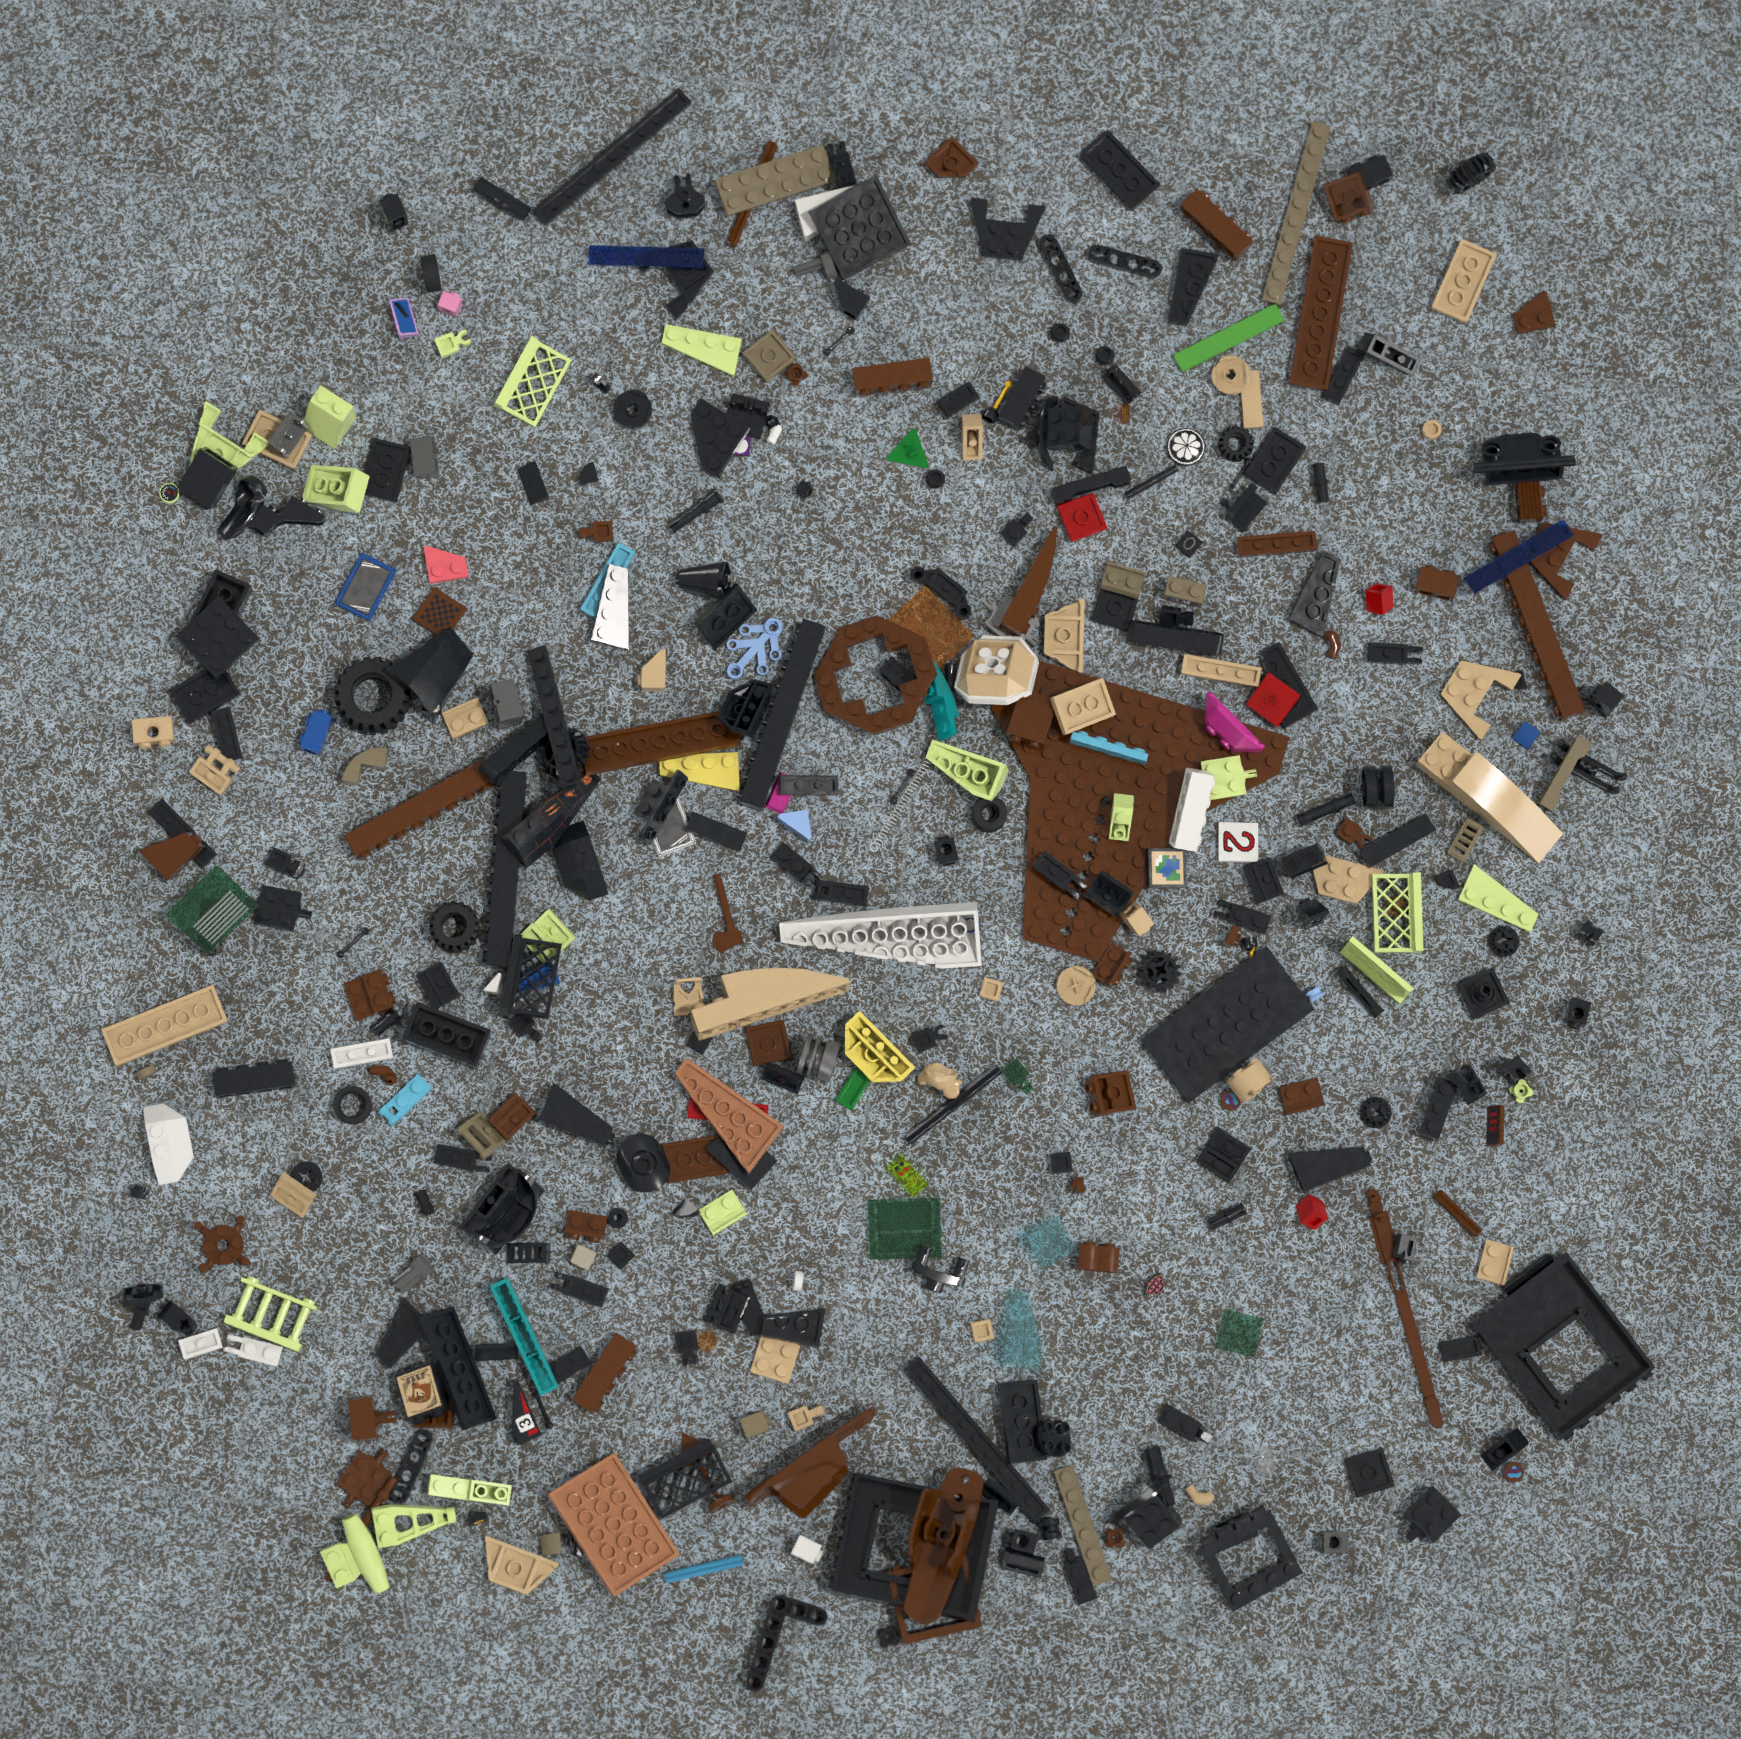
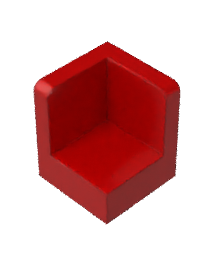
M1375 583L1365 590L1368 612L1384 615L1394 607L1392 586Z
M1311 1194L1307 1195L1296 1205L1300 1223L1313 1230L1317 1229L1328 1219L1324 1202Z

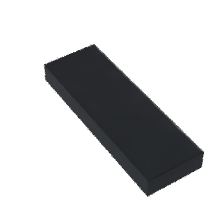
M1348 346L1329 381L1328 391H1324L1321 398L1339 406L1365 355Z
M779 775V796H838V775Z
M691 812L685 828L686 832L738 852L741 851L747 832L695 812Z

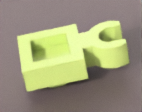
M466 330L460 331L455 337L451 332L434 339L441 358L460 352L458 347L460 345L468 346L471 344L470 339L466 341L461 339L462 336L467 335Z

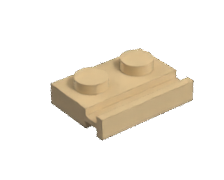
M478 697L442 712V716L453 739L489 724Z
M284 1172L270 1196L303 1218L317 1194Z
M1486 1239L1476 1278L1504 1286L1514 1247Z

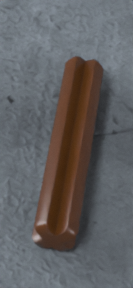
M1439 1190L1434 1195V1199L1474 1237H1477L1482 1232V1228L1446 1193Z

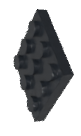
M219 596L175 636L216 680L260 640Z

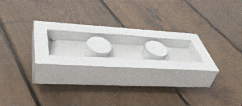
M390 1038L331 1049L334 1069L393 1059Z

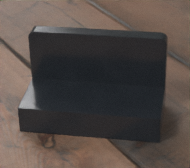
M1253 483L1247 487L1228 509L1225 517L1242 531L1252 523L1267 505V502L1256 494L1258 487Z

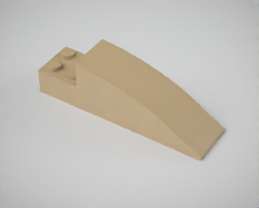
M1443 731L1416 764L1418 768L1538 864L1563 834L1543 811L1493 764L1477 751L1472 755Z
M764 968L721 975V988L725 999L720 997L713 1000L711 1004L705 1005V1003L694 1006V1009L691 1010V1022L698 1041L848 992L850 981L849 978L794 968Z

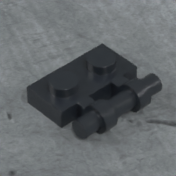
M719 1283L717 1290L713 1292L711 1305L705 1311L707 1314L704 1320L712 1323L713 1318L716 1317L718 1318L716 1327L735 1334L750 1297L734 1289H730L729 1294L726 1295L724 1291L727 1286ZM720 1301H724V1306L720 1312L717 1308Z

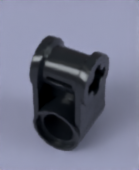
M170 1300L158 1314L161 1320L185 1335L194 1333L197 1328L196 1321ZM184 1321L189 1322V1329L184 1328L182 1325Z

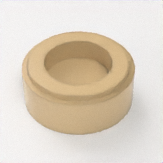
M1428 420L1422 427L1423 436L1429 440L1437 439L1442 432L1441 424L1436 420Z

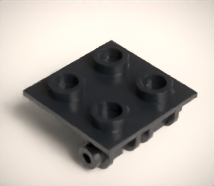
M733 393L730 398L727 415L750 428L747 436L760 440L770 403Z

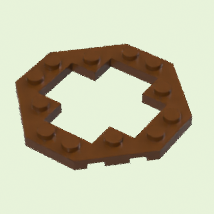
M876 615L839 629L814 678L827 714L835 716L875 736L912 723L919 705L921 706L932 681L934 682L937 677V671L924 636ZM884 636L889 653L908 647L917 679L899 685L904 703L868 715L862 698L846 704L843 703L834 672L852 666L847 648Z

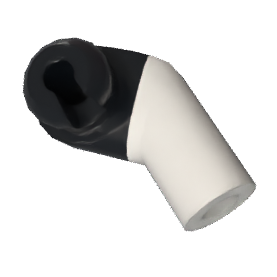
M768 415L765 422L770 433L766 441L775 445L782 427L777 417Z

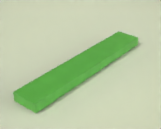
M1274 304L1174 354L1173 358L1183 373L1283 323L1285 319L1277 305Z

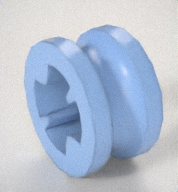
M1321 986L1305 994L1306 997L1310 998L1309 1003H1313L1325 995L1324 992H1321Z

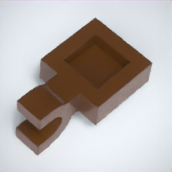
M612 521L592 522V528H579V539L593 537L594 543L613 541Z

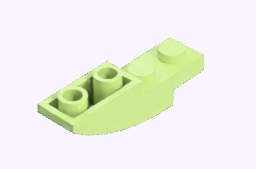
M431 1474L429 1476L427 1495L509 1505L512 1485Z

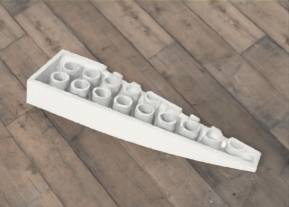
M977 902L868 910L779 922L781 943L800 946L809 945L815 946L818 949L827 948L843 953L846 951L856 955L880 959L889 958L899 962L908 961L924 966L926 963L935 964L936 968L982 966ZM967 930H969V931L975 930V932H974V933H968Z

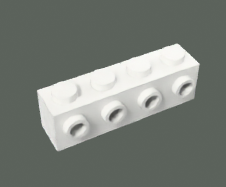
M1186 768L1169 839V844L1174 848L1196 852L1197 847L1201 844L1202 837L1200 834L1202 827L1205 826V813L1211 801L1209 796L1211 789L1215 785L1214 775L1209 771Z

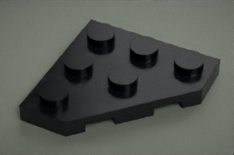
M701 398L691 413L700 464L704 470L719 478L747 436L750 428Z

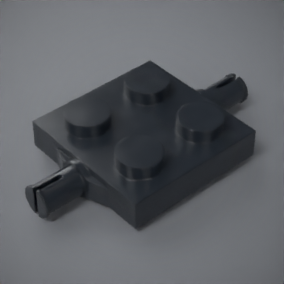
M263 885L258 901L247 898L245 900L247 907L256 908L255 925L294 932L295 924L299 917L311 920L312 911L301 909V892Z

